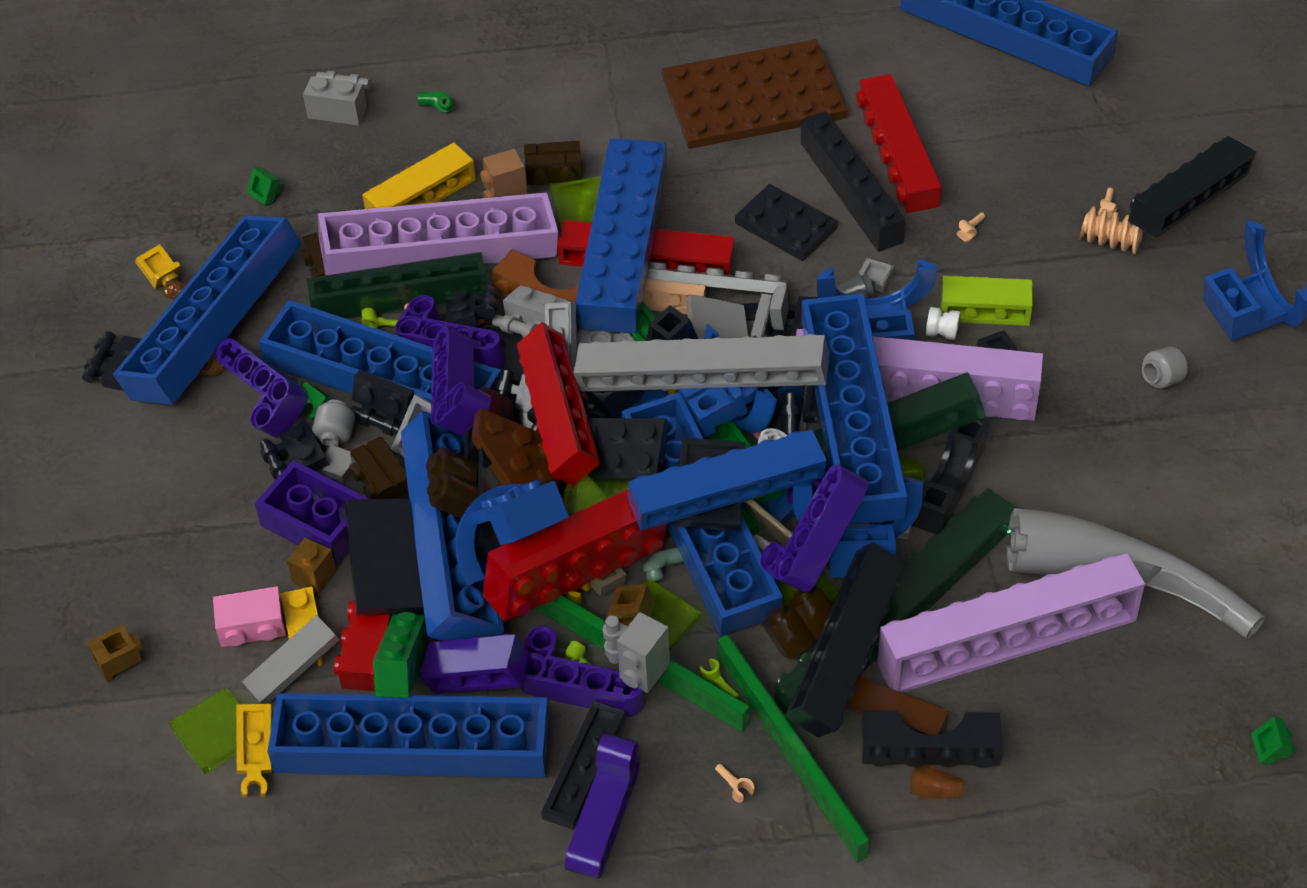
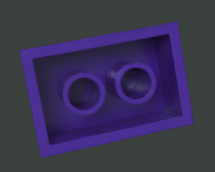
M293 460L255 502V507L262 527L296 545H299L305 537L330 548L335 565H337L349 551L345 501L369 498Z

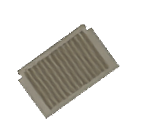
M753 499L745 500L744 503L757 523L786 547L793 533ZM825 566L820 577L829 585H834L835 580L833 577H829V569Z

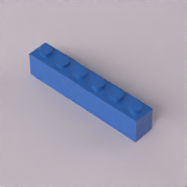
M813 430L797 431L777 440H764L752 447L733 449L717 457H704L695 463L685 466H672L664 472L638 476L634 480L628 481V500L640 530H645L824 478L827 460Z

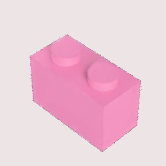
M278 586L213 597L215 629L221 647L239 646L243 643L260 640L270 641L286 636L284 611Z

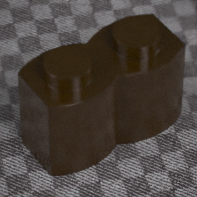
M442 446L436 453L431 454L426 462V471L430 481L427 487L429 502L432 507L461 519L470 504L479 497V490L476 484L477 466L473 459Z
M814 586L808 592L797 590L792 596L794 599L788 605H779L770 610L767 614V619L762 623V626L781 655L790 660L808 649L819 638L832 608L829 599L819 587Z

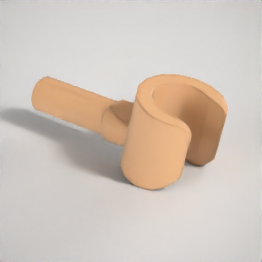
M1108 188L1105 199L1101 200L1098 216L1103 209H1107V218L1110 219L1117 211L1118 205L1111 202L1114 194L1113 188Z
M980 213L970 221L961 220L959 222L961 230L957 231L956 235L966 243L971 241L977 233L974 227L985 219V214Z
M722 764L716 766L715 770L733 788L732 797L736 802L741 803L744 801L743 794L738 790L740 788L746 789L750 795H753L754 784L750 779H737Z

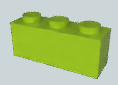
M943 276L942 313L951 310L960 311L959 323L1030 326L1032 280Z

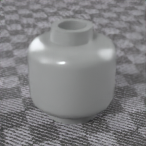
M1166 346L1147 353L1142 363V375L1146 382L1154 388L1164 389L1178 384L1185 379L1188 371L1187 360L1179 349Z
M327 401L316 410L312 426L313 435L327 447L331 444L338 446L348 442L354 427V412L343 401Z

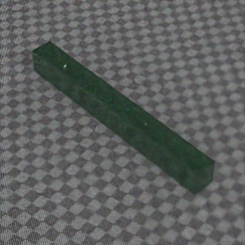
M987 488L980 496L975 495L972 497L966 509L959 515H953L939 534L934 533L920 552H914L908 557L900 573L902 577L901 583L890 597V609L886 616L881 619L878 626L879 636L866 655L868 659L867 665L859 675L878 658L880 627L885 626L891 621H902L928 611L1012 531L1008 530L1009 520L1014 508L1018 509L1017 507ZM806 652L799 659L797 666L789 674H782L774 685L775 703L785 713L788 711L812 652Z

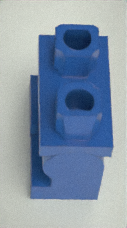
M757 387L676 389L677 393H681L697 427L705 438L716 432L715 426L730 422L738 415L741 417L747 414L746 404L755 400L756 392L758 391Z

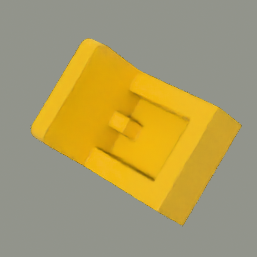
M160 244L140 255L135 260V263L154 289L162 285L168 287L179 278L180 263L178 261L173 262Z

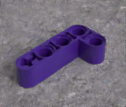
M421 295L414 298L395 325L397 336L433 347L439 330L443 327H449L473 339L474 361L497 369L501 368L506 362V355L497 332L441 321L435 301L431 296Z
M449 327L441 328L433 343L431 422L438 427L462 436L473 427L474 414L480 408L489 410L491 396L473 387V339Z
M231 338L222 341L216 350L218 362L262 395L251 413V425L274 438H280L278 434L292 427L305 407L308 399L307 391L254 350Z
M840 465L832 466L822 479L786 547L777 542L768 544L761 555V567L781 582L803 592L810 591L818 581L867 490V480Z
M537 626L530 630L524 643L530 655L522 686L520 687L525 694L535 697H546L548 700L589 709L593 701L624 710L625 717H633L642 712L644 708V691L626 685L620 678L619 671L558 658L555 631L548 626Z
M606 733L602 735L596 754L597 772L567 850L565 870L597 879L601 878L637 780L640 766L639 744L637 741Z

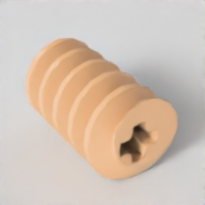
M1092 206L1085 216L1079 240L1087 234V242L1093 243L1098 236L1099 245L1104 246L1109 239L1111 249H1115L1121 242V251L1126 252L1132 245L1133 254L1136 255L1144 230L1134 224H1130L1128 221L1129 215H1126L1121 222L1119 221L1118 212H1115L1109 219L1107 218V209H1103L1098 216L1096 215V206Z

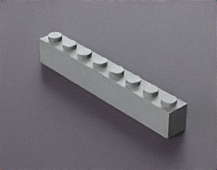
M814 334L805 336L777 335L774 337L746 336L743 338L716 337L713 339L685 338L682 340L655 339L652 341L625 340L622 342L595 341L592 343H579L574 376L581 392L826 385L829 350L825 335Z

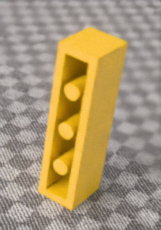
M453 142L363 193L365 209L437 203L476 180L474 160Z

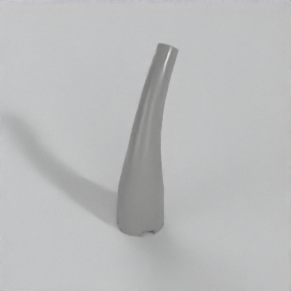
M1014 508L1008 525V530H1012L1010 545H1006L1007 567L1012 572L1037 575L1059 574L1069 571L1078 565H1089L1099 562L1108 556H1119L1128 553L1145 586L1170 593L1195 604L1215 616L1246 640L1259 630L1265 620V616L1230 588L1201 569L1152 544L1104 525L1072 515L1024 508Z

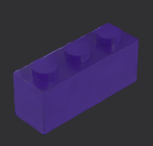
M516 634L429 642L419 677L434 694L521 687L530 652Z

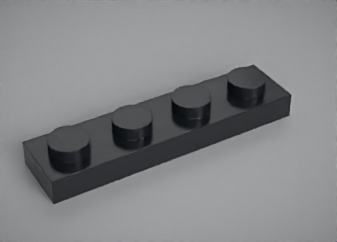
M593 701L542 809V820L572 830L575 829L597 772L596 754L600 739L604 733L614 736L618 735L625 720L624 710Z

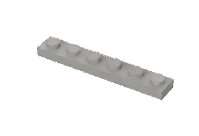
M649 262L647 279L764 293H774L776 287H783L787 289L788 293L789 281L782 280V275L765 274L764 278L753 277V272L736 271L735 275L724 274V269L707 268L706 272L695 271V266L678 265V269L666 268L667 263Z

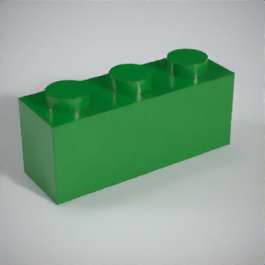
M411 612L392 615L373 659L375 697L409 698L427 650L425 615H415Z

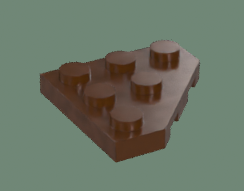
M482 408L474 414L472 441L478 450L483 448L491 460L492 464L489 467L501 485L527 484L540 479L542 484L555 481L558 488L559 480H556L548 471V461L542 448L543 442L539 432Z

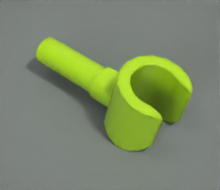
M365 308L361 311L362 324L375 329L378 326L395 327L398 321L377 317L376 310L373 308Z
M571 641L566 649L565 659L590 664L588 660L583 658L586 653L585 646L577 641Z
M709 659L712 671H706L700 666L702 678L714 685L716 684L732 696L739 698V694L721 676L717 660Z

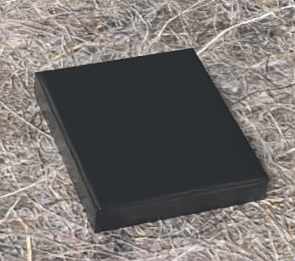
M758 303L740 304L744 305L746 321L755 320Z

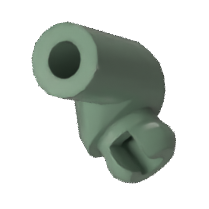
M677 547L658 551L643 565V572H646V578L649 582L663 578L662 567L683 562Z

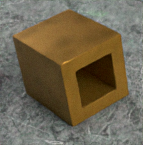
M305 537L287 560L292 583L303 588L312 586L313 592L318 595L337 572L332 550Z

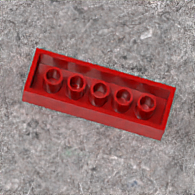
M627 489L569 515V518L525 538L489 551L483 597L504 622L514 617H521L531 609L542 604L551 603L560 595L576 591L594 579H602L618 568L627 567L648 554L653 555L663 547L667 523L640 530L628 500Z

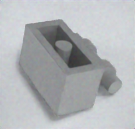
M328 70L327 73L317 72L316 76H311L303 93L307 118L359 126L367 109L364 89L370 88L371 80L361 78L359 74H351L350 76L339 75L337 71Z
M520 285L503 300L505 316L496 314L492 323L494 326L500 327L502 332L508 334L515 332L521 334L524 338L541 322L545 323L544 304L568 302V300Z
M641 612L637 614L629 626L620 623L619 619L614 615L606 618L603 626V637L606 640L604 643L605 655L611 663H619L620 678L626 685L631 688H639L648 693L670 665L668 626Z

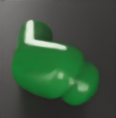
M444 91L418 92L419 106L433 105L442 113L450 112L454 108V100Z

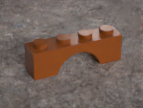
M513 249L492 270L493 284L501 296L507 297L522 285L566 299L568 302L576 303L579 286L570 289H553L543 285L537 278L536 260Z

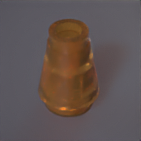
M923 765L922 768H913L910 780V794L917 795L918 799L960 798L963 787L962 778H957L926 765Z

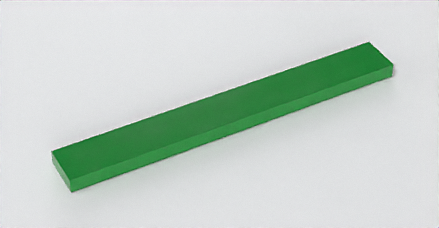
M560 595L549 604H542L534 608L604 650L606 640L603 637V626L605 620L563 595ZM670 659V665L657 682L743 733L749 725V705Z
M725 635L717 639V658L857 863L868 858L870 839L730 636Z

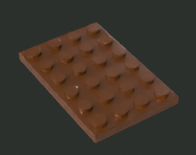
M817 39L662 68V78L688 149L800 128L801 119L824 111L828 112L833 121L847 118V108Z

